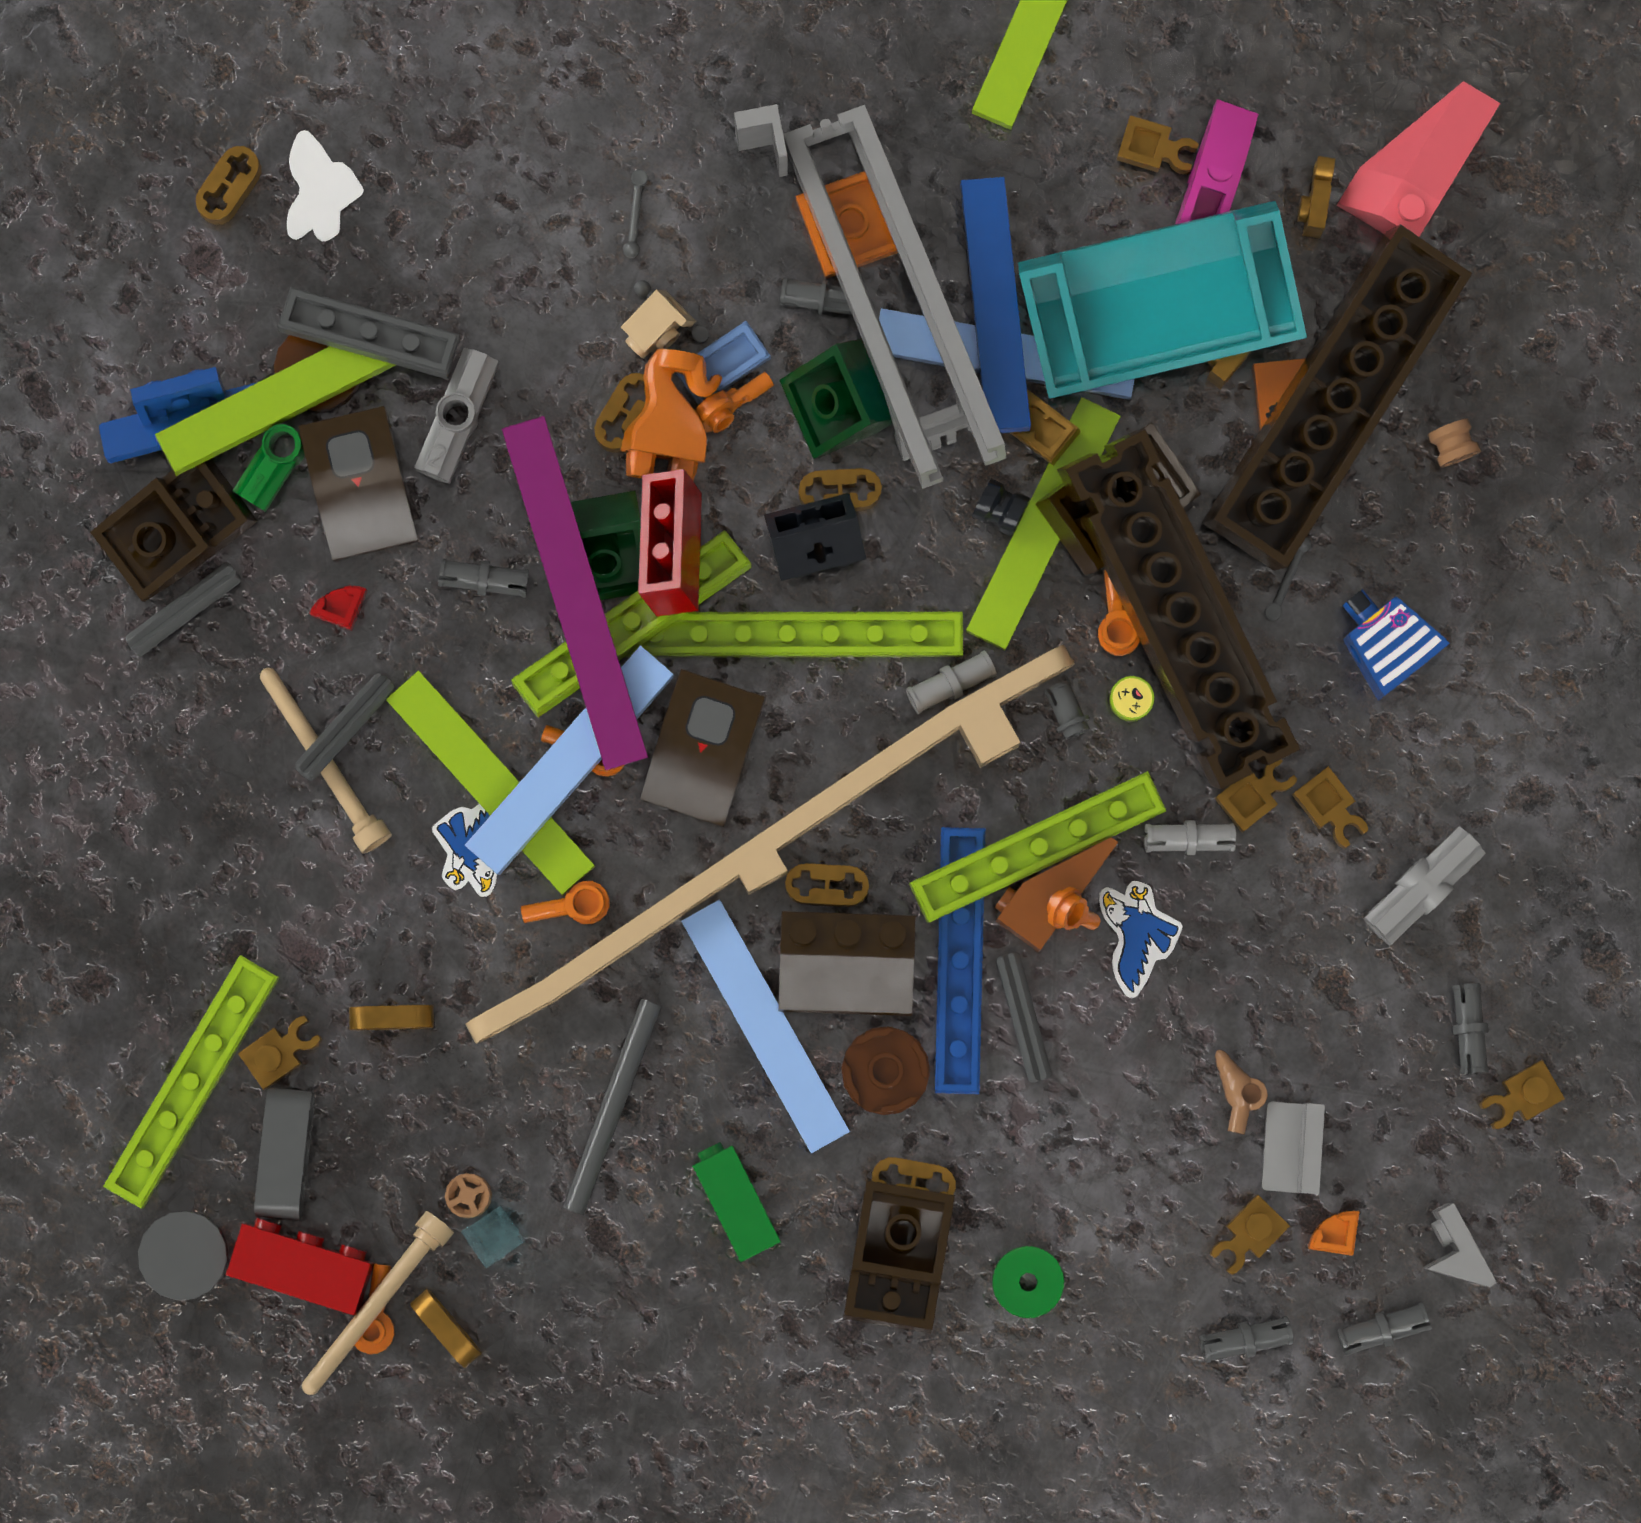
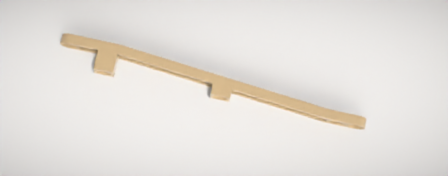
M1065 645L1046 652L948 706L542 981L467 1022L465 1025L475 1043L478 1044L553 1004L738 878L742 881L748 894L751 895L787 875L788 871L777 853L778 851L956 731H960L980 768L1018 748L1021 742L1001 706L1075 665Z

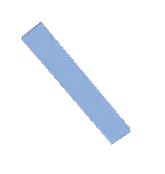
M881 308L879 321L895 358L944 366L924 316ZM955 322L975 372L980 373L975 325ZM1021 334L1026 381L1046 385L1035 338L1032 335ZM1134 379L1083 392L1130 400Z
M641 645L621 667L636 719L639 718L675 677L671 671ZM586 708L465 844L470 851L496 874L500 875L602 760Z
M720 899L681 921L810 1153H814L849 1133L848 1127L783 1012H778V1002Z

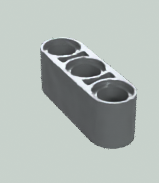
M268 1088L255 1192L254 1213L256 1217L301 1220L314 1117V1091Z

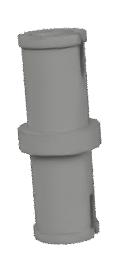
M984 650L980 654L952 668L949 665L940 668L939 674L913 687L906 688V693L912 707L917 714H920L922 711L950 697L954 700L962 697L964 690L991 677H996L997 672L992 660Z
M1185 820L1184 825L1145 824L1144 828L1145 833H1147V835H1144L1146 853H1151V851H1184L1186 856L1195 855L1196 851L1234 852L1236 844L1232 842L1236 841L1234 823L1196 825L1195 820Z

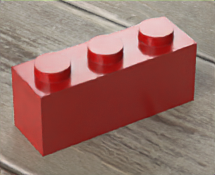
M684 469L642 475L638 594L656 616L698 611L702 493Z
M256 1217L254 1225L242 1223L226 1276L353 1316L357 1314L361 1308L375 1264L365 1260L366 1251L341 1244L339 1251H335L322 1246L324 1238L303 1231L298 1232L297 1238L280 1233L282 1225Z

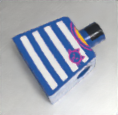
M1362 589L1342 605L1358 624V627L1343 639L1344 643L1378 700H1381L1450 644L1446 638L1396 596L1379 609Z

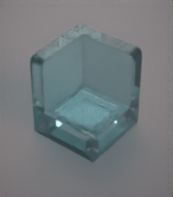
M502 1205L461 1231L485 1268L492 1267L526 1243Z

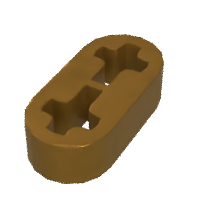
M245 146L229 148L221 156L196 195V207L200 215L207 222L214 225L229 222L258 182L261 175V164L256 154L250 148ZM247 158V165L251 171L247 175L240 172L232 183L229 182L235 172L231 163L234 160L241 163ZM226 187L228 190L223 196V201L227 205L223 211L216 208L210 213V206L206 201L209 196L218 198Z
M631 373L625 376L619 382L599 415L594 427L595 437L598 444L604 450L612 453L621 452L623 439L615 437L612 442L607 441V432L603 427L606 424L614 426L619 417L623 415L626 419L621 428L622 432L625 433L630 423L642 412L645 402L642 400H637L630 411L625 409L630 399L626 389L628 387L636 389L639 384L644 385V374Z
M869 469L820 470L810 472L803 477L799 485V498L802 505L815 502L812 495H806V490L813 489V482L822 481V486L825 489L838 488V493L824 495L823 499L846 494L843 493L842 488H853L857 485V479L862 478L866 479L867 486H874L875 491L869 492L867 500L864 501L858 500L857 493L849 494L855 511H864L871 509L878 503L881 497L882 485L876 473Z
M798 864L789 871L785 881L786 892L789 897L796 903L803 905L852 907L863 902L869 890V882L865 873L857 867L845 865ZM801 872H809L811 880L825 882V889L812 888L809 891V896H800V889L792 887L793 880L800 879ZM852 874L856 883H862V891H855L853 898L847 899L844 898L843 890L829 889V883L844 882L845 875Z
M433 1005L349 1007V1030L434 1028Z
M888 1157L879 1161L872 1172V1181L886 1183L879 1179L880 1171H888L890 1164H895L898 1166L899 1174L912 1176L911 1185L898 1183L896 1184L897 1186L929 1191V1189L915 1186L916 1179H932L933 1173L938 1172L942 1174L941 1180L948 1183L947 1192L942 1191L939 1193L953 1195L956 1189V1181L953 1174L947 1168L940 1165Z
M429 1289L423 1291L410 1303L420 1319L462 1367L466 1368L482 1354L476 1343Z

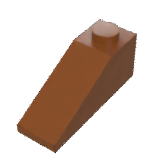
M1110 837L1023 882L1017 891L1009 886L994 907L1001 912L995 922L1039 952L1056 929L1048 923L1047 904L1052 895L1058 890H1063L1067 887H1075L1082 893L1115 848L1118 841Z

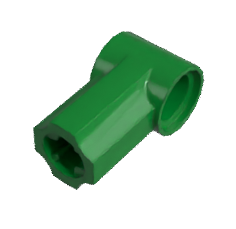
M277 424L270 427L263 436L261 447L232 491L266 512L294 467L299 465L305 458L300 433L293 427L285 424ZM284 435L293 436L295 440L293 452L286 457L276 456L274 452L276 440Z

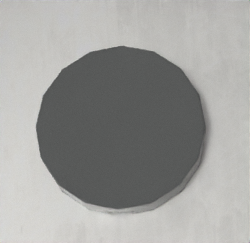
M190 1211L172 1212L155 1220L143 1234L138 1249L139 1269L146 1283L159 1295L173 1300L197 1299L212 1291L224 1277L228 1262V1243L220 1227L207 1216Z

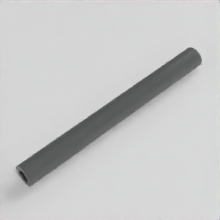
M641 999L564 1202V1209L584 1215L662 1006L644 999Z

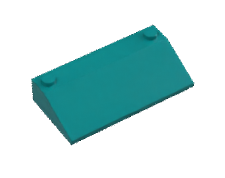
M1276 201L1018 262L1019 275L1049 399L1307 338L1280 210Z

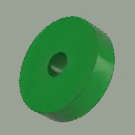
M1022 1246L1008 1251L997 1262L992 1275V1288L998 1303L1006 1311L1022 1318H1035L1048 1313L1059 1302L1064 1289V1276L1059 1263L1050 1253L1041 1248ZM1026 1273H1031L1036 1278V1286L1030 1291L1023 1290L1019 1283L1021 1276Z

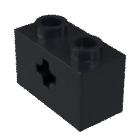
M849 493L764 514L773 556L781 581L803 578L811 573L834 567H845L854 562L866 560L858 518Z

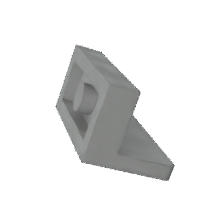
M778 105L734 112L735 134L739 151L773 145L779 177L788 176V156Z
M1267 1103L1261 1188L1263 1190L1319 1194L1324 1104Z

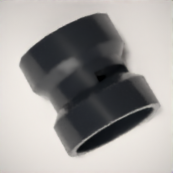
M991 478L972 514V518L982 523L990 521L997 525L999 532L1011 537L1031 498L1020 492L1012 494L1005 490L1002 483Z

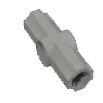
M463 348L445 395L437 403L435 419L414 467L416 471L437 481L451 483L468 439L477 428L478 415L500 364L498 360L477 350ZM461 406L469 411L468 418L460 425H450L445 420L447 412L453 407Z
M1460 826L1457 827L1426 858L1421 857L1395 882L1396 887L1363 918L1364 921L1380 939L1389 946L1392 945L1423 914H1429L1454 890L1452 886L1486 854L1470 833Z

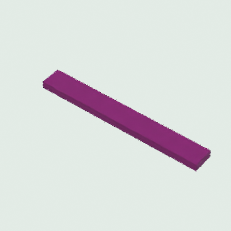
M542 416L502 428L604 768L609 770L648 758L546 419Z

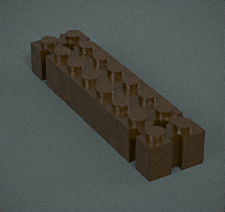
M1146 429L1135 430L1105 445L1108 457L1101 460L1098 453L1087 454L1057 469L1072 502L1085 501L1090 513L1080 518L1187 738L1197 742L1201 741L1205 748L1204 751L1196 754L1210 785L1218 789H1224L1253 774L1248 763L1257 760L1258 763L1271 765L1300 750V747L1285 717L1271 715L1268 706L1276 703L1277 700L1170 479H1157L1151 466L1161 462ZM1115 480L1128 484L1129 490L1123 492V494L1127 495L1124 500L1121 497L1113 496L1112 488H1116V485L1113 484ZM1232 720L1243 722L1244 728L1238 729V731L1242 732L1239 737L1229 734V727H1233L1230 724Z

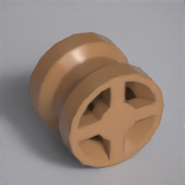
M1468 418L1442 426L1427 435L1430 443L1437 446L1439 451L1437 461L1441 468L1459 463L1481 452L1479 444L1472 441L1469 432L1472 426Z
M465 1173L456 1176L450 1181L446 1188L445 1200L448 1208L455 1215L463 1218H473L487 1211L491 1204L492 1191L484 1178L477 1174Z

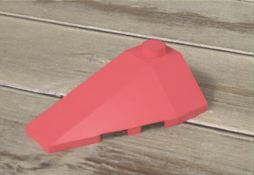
M1463 81L1358 169L1336 206L1383 234L1401 224L1420 237L1501 103Z

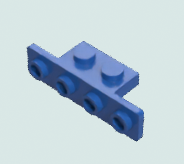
M216 367L205 370H193L186 375L163 381H151L144 386L130 389L133 405L138 414L104 422L99 425L104 456L107 462L114 463L162 450L155 437L156 433L256 383L225 390Z

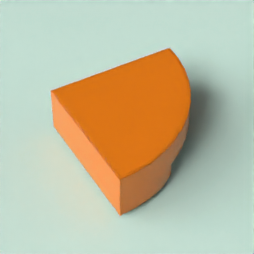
M1360 1211L1339 1212L1326 1218L1314 1230L1308 1244V1249L1353 1256Z

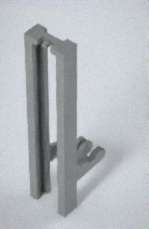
M865 105L837 114L838 121L831 123L829 119H823L820 122V128L813 130L811 124L783 135L788 157L884 392L895 429L894 436L903 461L911 459L922 489L943 482V476L932 452L941 448V436L944 437L947 445L957 442L956 431L967 427V430L971 431L985 466L1006 459L1005 443ZM849 132L955 390V405L922 417L917 415L809 149L811 145Z

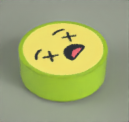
M1124 677L1113 686L1110 692V707L1113 713L1120 719L1138 721L1144 718L1153 707V689L1147 681L1140 677Z

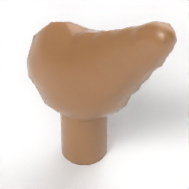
M1217 1050L1215 1053L1216 1065L1222 1080L1226 1100L1232 1106L1227 1131L1245 1135L1249 1112L1260 1109L1265 1105L1268 1098L1267 1089L1263 1082L1251 1078L1225 1051Z

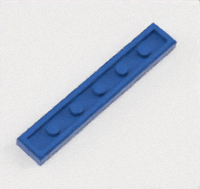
M1004 177L961 180L960 188L981 387L1000 433L1030 431L1031 422Z
M941 827L940 868L985 848L986 828ZM984 897L939 918L935 1093L979 1095Z

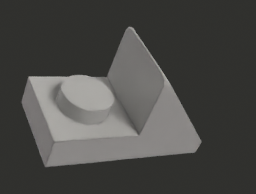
M1446 1203L1433 1210L1432 1213L1437 1221L1431 1223L1432 1228L1442 1246L1450 1245L1453 1251L1427 1264L1423 1269L1480 1286L1491 1287L1496 1284L1497 1281L1455 1204Z

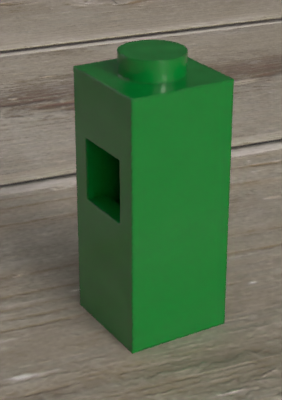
M719 1142L697 1153L701 1162L693 1165V1168L740 1262L780 1243L781 1240L734 1146L732 1145L724 1149L722 1143Z

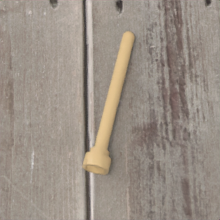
M272 668L263 669L260 673L261 682L307 751L318 738L317 734L277 672ZM332 759L322 770L321 775L354 824L352 831L355 836L352 839L362 854L368 853L386 842L392 834L382 819L377 820L374 815H368Z
M426 1211L415 1224L418 1229L413 1234L416 1239L303 1381L302 1389L306 1394L314 1395L320 1390L429 1250L435 1251L438 1245L443 1247L454 1234L453 1230L439 1218Z

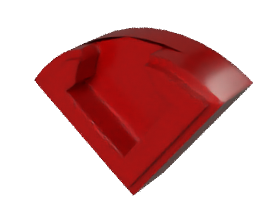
M345 586L333 590L318 599L309 614L315 618L352 631L368 590L360 586Z

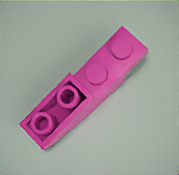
M1216 99L1187 182L1189 185L1175 224L1230 211L1250 148L1258 113Z

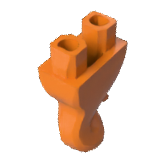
M657 349L646 363L643 375L646 396L645 405L642 412L627 427L621 446V452L627 453L626 476L642 479V475L653 474L655 460L658 458L669 460L667 471L684 469L694 481L698 464L704 463L706 458V431L695 409L673 383L672 374H682L686 379L688 388L699 397L712 395L719 387L722 376L716 374L707 380L706 362L703 356L680 350Z

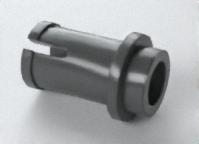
M1069 680L1053 685L1044 691L1059 723V727L1056 730L1058 733H1063L1066 740L1079 736L1090 729L1087 723L1090 717L1089 715H1083Z

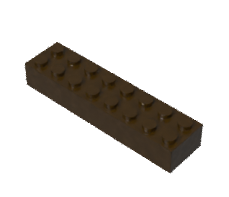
M1401 224L1387 231L1202 523L1273 571L1287 568L1473 273Z

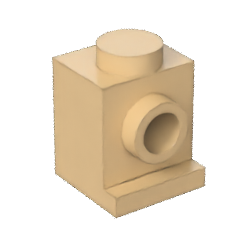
M656 289L621 328L629 335L625 340L628 346L641 358H645L650 352H655L657 349H668L680 336L677 329L680 326L692 327L696 320L666 290Z

